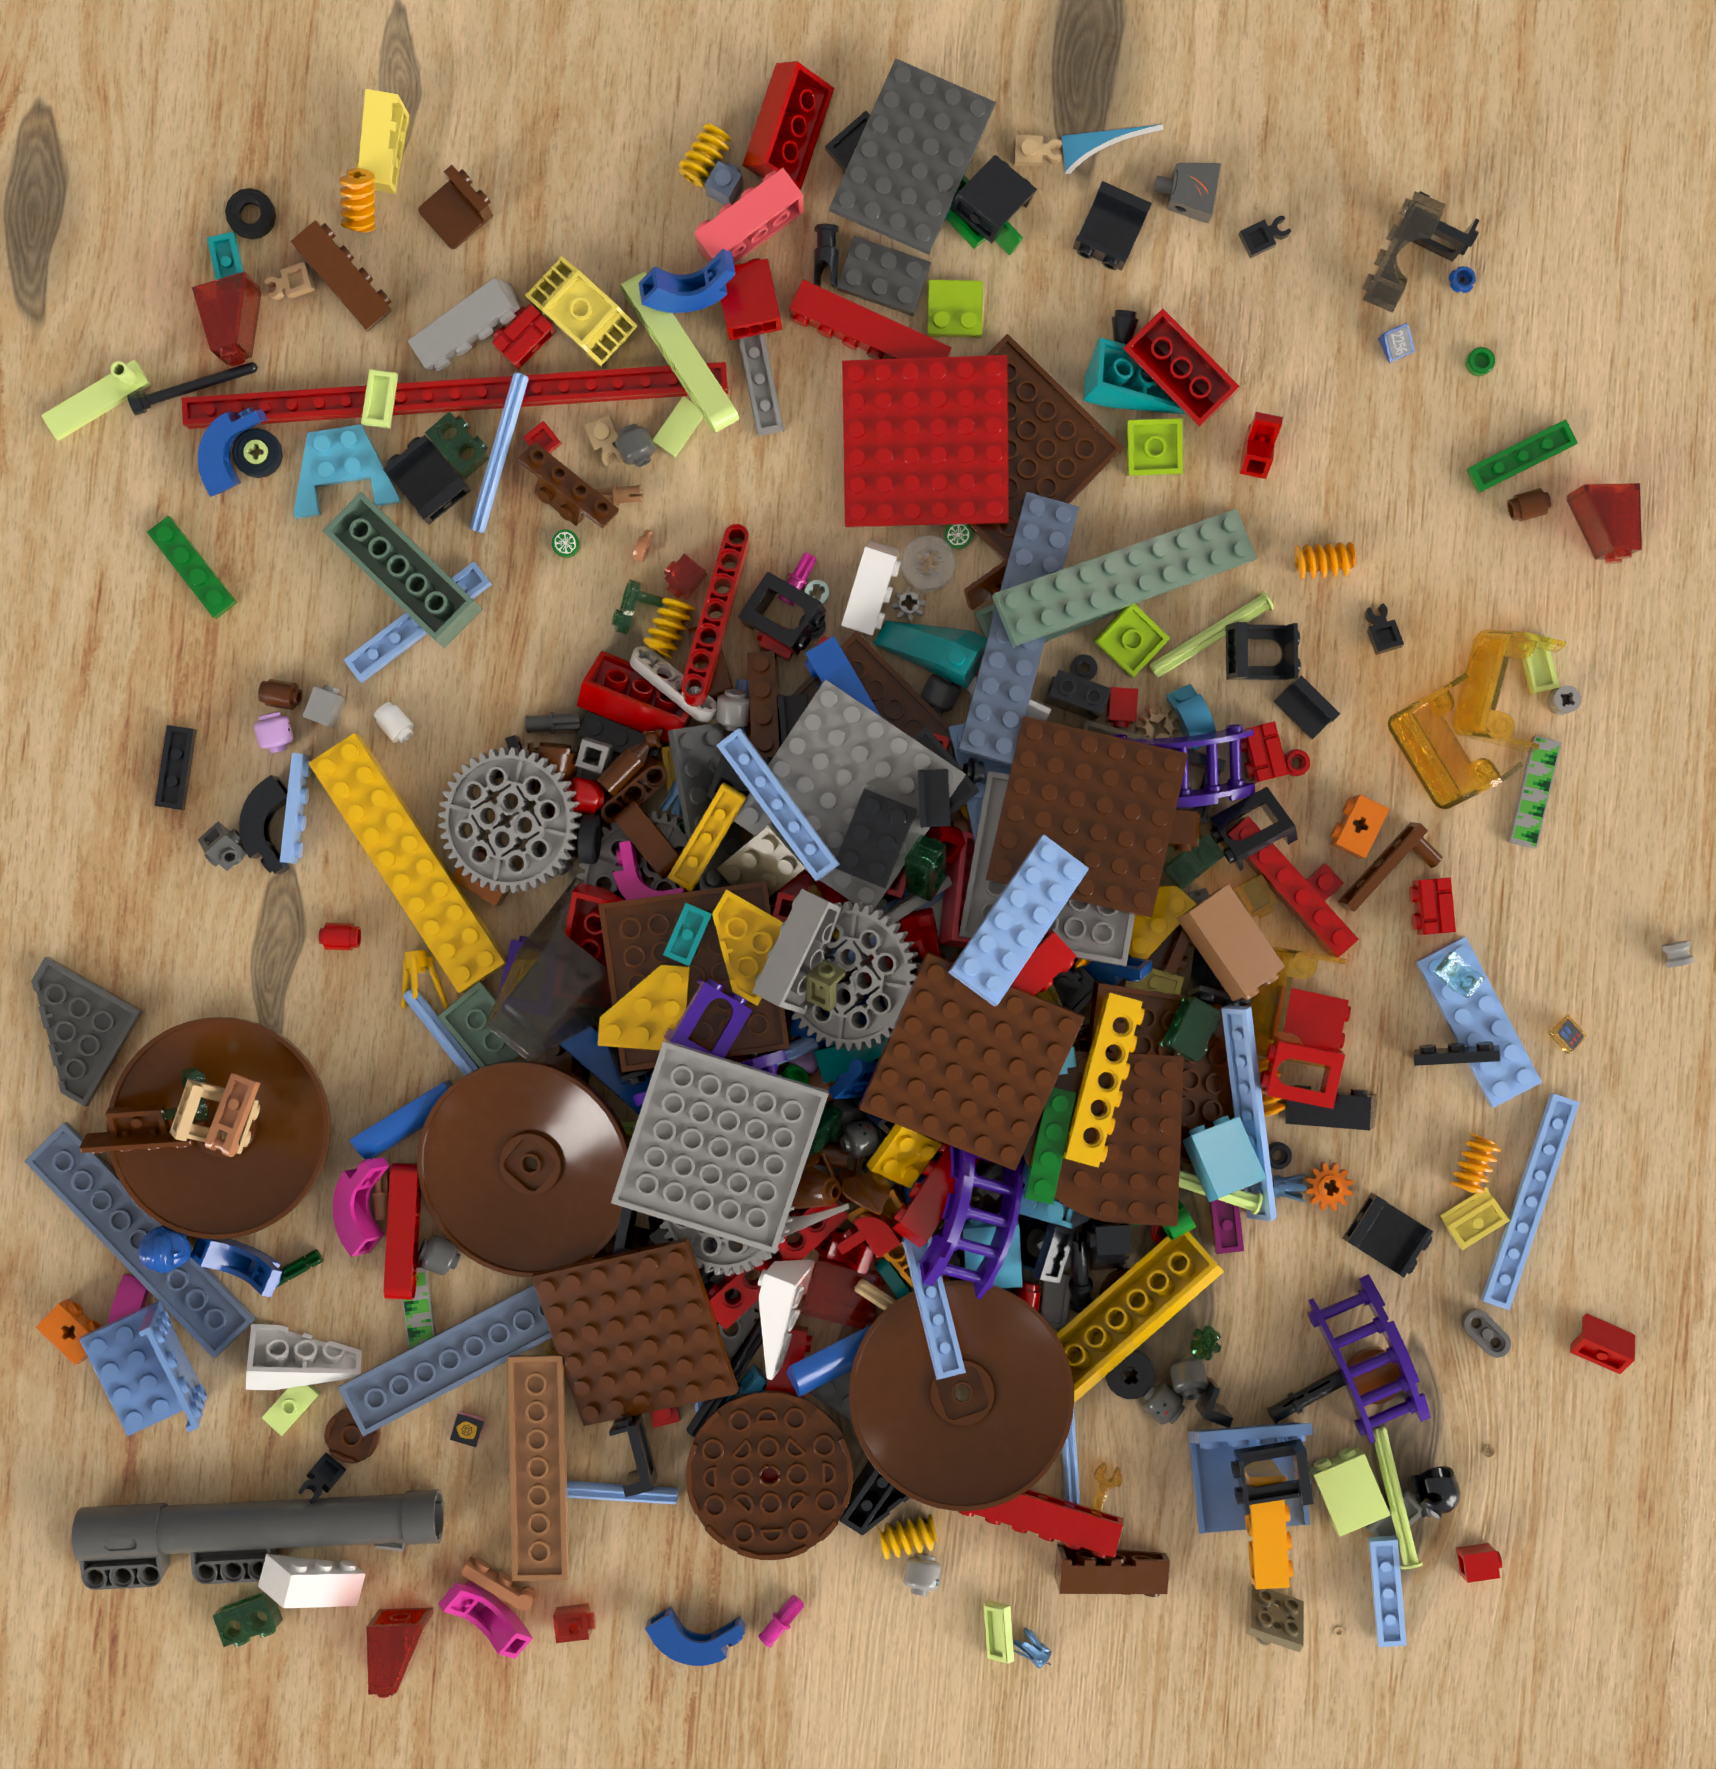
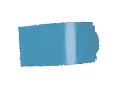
M1191 684L1166 694L1168 704L1179 719L1183 736L1216 732L1215 724L1206 702L1201 694L1198 695ZM1203 746L1191 747V749L1195 751Z

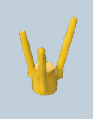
M426 950L405 952L401 1009L406 1008V1001L403 995L408 991L409 974H411L412 997L417 999V974L426 973L425 967H427L443 1009L446 1010L449 1006L433 965V957H427Z

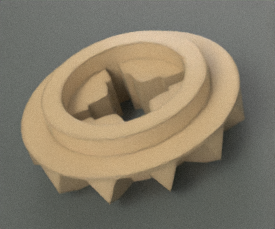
M1158 706L1142 713L1138 719L1136 731L1137 734L1152 738L1154 727L1148 722L1158 724L1163 718L1165 719L1163 728L1169 734L1160 732L1153 739L1178 737L1181 728L1177 716L1170 709Z

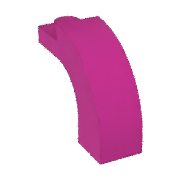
M631 841L619 843L620 850H616L618 864L623 866V870L615 871L613 875L618 889L626 900L687 892L683 887L657 891L648 886L639 871L635 845Z
M384 1157L363 1160L356 1169L345 1170L337 1182L333 1197V1219L338 1237L350 1257L370 1253L384 1236V1233L373 1219L370 1210L372 1188L390 1166Z
M468 1581L465 1585L456 1582L438 1603L443 1612L462 1617L479 1628L500 1655L516 1659L533 1639L522 1621L508 1606L494 1594L474 1582Z

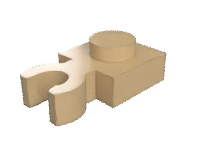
M1016 135L1014 166H1041L1042 159H1047L1050 163H1059L1061 155H1054L1051 149L1061 148L1062 141L1053 139L1045 144L1043 143V136Z
M305 261L281 269L282 278L269 277L264 281L269 287L276 285V290L268 294V297L272 300L282 299L285 293L292 299L316 290L310 265Z
M609 415L584 425L594 451L603 450L601 459L606 468L610 467L608 462L610 455H616L619 462H623L618 449L613 446L618 435Z

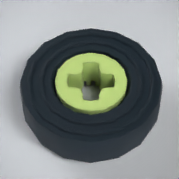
M259 428L247 429L239 434L232 448L234 463L240 471L250 477H268L276 472L282 462V446L278 439L267 430ZM256 446L264 451L263 455H259L257 460L251 455L252 451L256 450Z

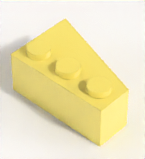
M365 89L360 155L355 168L367 169L374 173L375 180L373 183L375 184V191L396 194L409 113L398 94Z

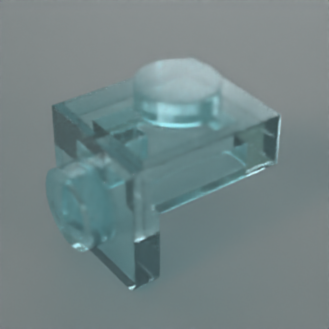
M1452 951L1446 955L1433 971L1452 991L1466 998H1469L1485 979L1481 973L1473 970L1458 954Z

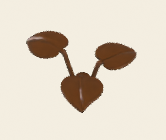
M881 1129L884 1141L888 1134ZM814 1136L804 1169L816 1165L819 1157H821L829 1175L839 1181L841 1187L839 1201L843 1203L854 1202L866 1210L881 1215L890 1193V1183L887 1178L874 1172H866L860 1176L858 1171L862 1158L856 1159L853 1171L845 1169L838 1176H835L825 1152L820 1151L821 1140Z

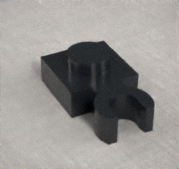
M1284 216L1275 218L1270 226L1267 225L1264 219L1239 232L1238 235L1249 258L1274 248L1276 245L1274 238L1282 240L1289 236L1291 233L1290 228L1280 231L1277 227L1278 224L1284 222Z
M1384 603L1378 607L1379 616L1374 615L1370 607L1365 611L1366 620L1373 624V626L1367 629V633L1376 655L1402 648L1404 645L1395 619L1391 621L1386 619L1388 609Z
M325 1453L308 1472L306 1477L310 1480H306L302 1484L298 1493L301 1495L304 1490L310 1489L314 1496L309 1502L313 1504L321 1496L322 1490L328 1493L347 1469L329 1454Z

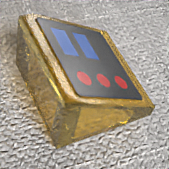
M1569 1015L1564 1017L1548 1032L1550 1037L1567 1054H1572L1587 1036Z

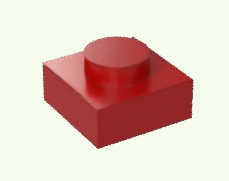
M542 421L522 437L529 447L533 443H537L548 453L553 452L562 445L545 421Z
M1326 863L1322 864L1306 879L1324 901L1344 884Z
M678 1406L650 1412L653 1428L681 1421Z

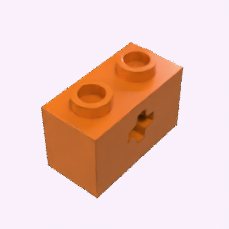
M1361 794L1354 796L1353 799L1349 798L1342 810L1345 813L1342 822H1337L1331 832L1330 837L1333 840L1330 845L1358 859L1366 858L1390 809ZM1360 820L1359 825L1362 827V830L1355 831L1356 826L1353 825V822Z
M67 1299L58 1303L35 1328L74 1365H77L88 1358L79 1340L80 1337L102 1326L97 1321L90 1320L83 1313L84 1310L80 1304Z

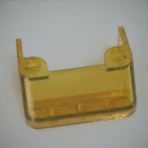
M1487 629L1479 632L1472 642L1453 714L1452 728L1454 732L1462 737L1528 753L1538 750L1540 744L1512 737L1515 727L1513 718L1507 713L1496 711L1509 658L1526 659L1533 654L1535 648L1556 653L1566 646V641L1523 631Z
M1466 672L1393 714L1388 720L1390 733L1432 802L1441 809H1449L1504 782L1523 767L1522 763L1519 762L1499 772L1489 759L1479 758L1471 762L1443 716L1454 707V698L1449 690L1469 677Z
M1272 947L1285 967L1277 973L1279 976L1277 980L1267 986L1262 984L1258 987L1260 992L1251 998V1003L1249 1004L1252 1009L1257 1055L1266 1057L1268 1045L1274 1042L1275 1036L1280 1037L1282 1041L1302 1044L1298 1036L1283 1032L1292 979H1308L1312 977L1317 970L1318 961L1346 964L1347 959ZM1297 1059L1284 1060L1325 1068V1065Z

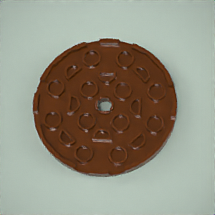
M762 1390L746 1393L735 1397L716 1409L696 1434L686 1466V1486L693 1512L705 1527V1531L719 1544L727 1546L736 1551L737 1554L758 1560H780L794 1557L807 1552L809 1548L815 1546L821 1540L823 1541L832 1533L843 1516L850 1500L853 1485V1466L850 1449L836 1422L826 1411L802 1396L798 1397L797 1394L779 1390ZM768 1467L774 1469L778 1474L776 1480L768 1482L762 1477L763 1470Z

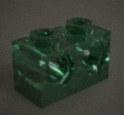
M449 411L430 427L425 434L462 477L466 479L489 460L488 455L484 452L488 447L478 435L475 438L470 436L467 432L470 426L460 415L455 418ZM448 429H457L454 438L445 439V432ZM466 449H474V456L471 459H462V454Z
M920 834L904 858L906 892L931 902L947 878L946 844L941 843L936 838H929Z
M1205 834L1199 838V848H1191V852H1181L1167 863L1162 871L1174 886L1182 890L1223 858L1225 854L1209 834Z
M265 1592L222 1606L213 1615L223 1647L231 1644L234 1647H239L249 1642L250 1638L256 1635H260V1638L269 1636L276 1632L277 1626L283 1620L278 1604ZM257 1611L264 1612L267 1620H261L257 1616ZM231 1620L237 1621L241 1626V1630L233 1628Z

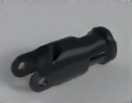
M827 223L817 224L814 227V231L817 233V248L814 249V284L821 287L822 272L824 268L829 266L831 285L833 288H836L838 284L836 233L839 231V226Z

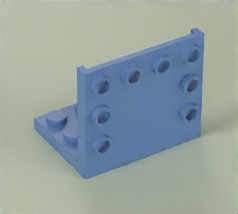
M160 1300L80 1337L79 1340L127 1437L183 1410L188 1418L186 1424L187 1432L199 1428L207 1393L200 1383L172 1326L171 1319Z
M1293 1422L1230 1427V1429L1218 1428L1187 1431L1198 1533L1247 1530L1245 1510L1242 1504H1237L1234 1487H1239L1238 1478H1233L1231 1461H1235V1449L1297 1439L1305 1441V1435H1313L1312 1423ZM1292 1456L1268 1459L1274 1461L1288 1481L1295 1480ZM1299 1497L1285 1499V1504H1288L1290 1510V1522H1286V1526L1311 1525L1308 1505L1303 1506Z

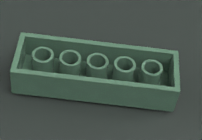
M362 492L322 530L442 647L445 648L482 611V608Z

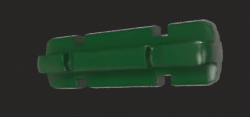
M315 1249L306 1254V1257L302 1256L284 1266L283 1270L280 1269L282 1273L278 1287L308 1271L311 1267L313 1268L322 1263L321 1253Z

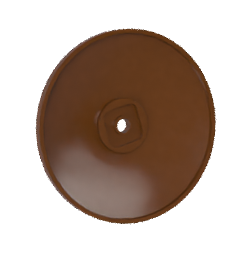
M212 1017L188 1021L174 1026L150 1040L135 1054L120 1075L114 1088L109 1108L164 1104L169 1127L171 1128L187 1079L226 1088L231 1073H235L260 1082L255 1097L260 1105L259 1114L255 1121L252 1120L249 1129L251 1131L250 1141L247 1147H243L241 1154L236 1153L233 1157L222 1154L221 1150L213 1151L206 1148L205 1142L194 1140L191 1146L184 1148L165 1147L156 1150L109 1151L114 1170L130 1198L152 1219L176 1232L203 1239H230L263 1230L287 1216L304 1200L317 1182L324 1167L330 1144L331 1118L323 1084L316 1070L299 1048L278 1032L262 1024L233 1017ZM201 1097L192 1123L211 1127L220 1102ZM107 1122V1132H110Z
M532 1060L500 1061L478 1068L459 1079L445 1091L431 1109L423 1126L418 1145L417 1170L419 1185L432 1219L444 1236L451 1243L455 1244L459 1251L478 1264L493 1271L518 1277H531L538 1271L589 1260L616 1233L622 1206L612 1204L611 1201L629 1148V1141L612 1107L591 1085L580 1077L558 1066ZM530 1156L537 1160V1169H530L526 1165V1157Z
M967 1280L944 1281L966 1373L936 1380L914 1290L890 1305L874 1321L861 1341L850 1376V1412L855 1433L867 1458L884 1479L897 1490L918 1502L939 1509L952 1511L982 1510L1001 1505L1025 1493L1054 1464L1064 1447L1073 1418V1377L1068 1357L1057 1334L1046 1319L1025 1300L995 1285L988 1289L984 1296L979 1299L975 1295L974 1282ZM958 1385H966L971 1392L969 1399L965 1401L957 1399L955 1388Z

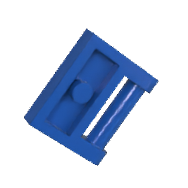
M852 1060L849 1065V1071L839 1075L836 1078V1083L828 1089L832 1098L863 1097L878 1061Z

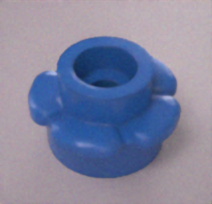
M1464 266L1453 270L1449 275L1450 287L1457 293H1468L1476 282L1474 271Z

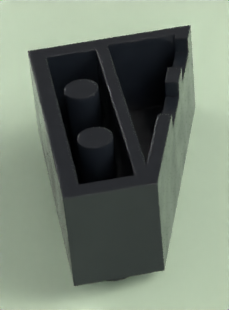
M1295 1085V1087L1311 1090V1086L1308 1085ZM1338 1088L1333 1109L1287 1100L1285 1124L1370 1131L1375 1127L1377 1094H1367L1368 1090L1351 1089L1350 1093L1339 1092Z
M1093 1218L1087 1220V1223H1083V1233L1087 1235V1244L1089 1245L1090 1270L1123 1268V1264H1126V1260L1131 1255L1130 1225L1105 1222Z
M868 1461L852 1485L848 1506L839 1521L863 1536L890 1515L891 1510L901 1502L905 1503L910 1497L887 1482L872 1463Z

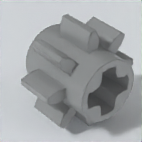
M906 587L905 594L901 595L896 592L895 596L899 603L892 604V608L899 609L898 619L904 615L908 617L909 622H912L915 614L920 617L923 616L919 606L926 605V601H919L920 590L914 594L910 592L909 587ZM906 599H911V603H916L911 611H908L906 606H902L905 604Z

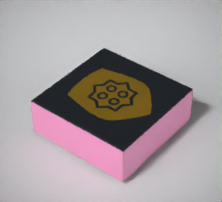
M459 1411L450 1440L477 1447L485 1419Z

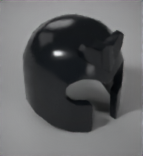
M1439 1466L1428 1469L1419 1475L1411 1476L1415 1498L1422 1508L1421 1515L1423 1518L1434 1516L1437 1519H1441L1442 1514L1451 1512L1459 1504L1461 1491L1454 1471L1450 1467Z

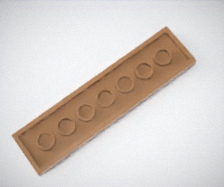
M558 1354L508 1356L512 1581L568 1580L566 1408L563 1356Z

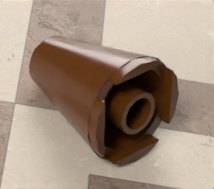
M534 742L528 743L527 750H529V756L533 752L539 753V760L542 757L548 758L547 766L551 764L557 765L555 774L558 772L565 773L561 780L562 782L570 781L575 777L578 766H575L580 746L577 747V751H572L569 744L540 742L539 747H533ZM536 779L532 785L533 792L538 794L541 790V784ZM551 803L546 807V813L549 817H553L555 814V807Z
M814 1167L803 1169L792 1202L794 1210L835 1204L841 1195L839 1181L835 1177Z

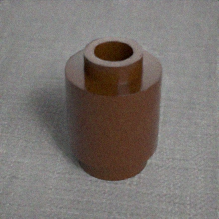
M1538 488L1514 495L1512 499L1507 501L1510 518L1513 521L1519 520L1521 522L1546 515L1548 508H1551L1549 493Z
M269 679L268 681L261 682L258 690V699L260 702L265 703L266 706L293 710L296 705L301 703L302 691L297 683Z

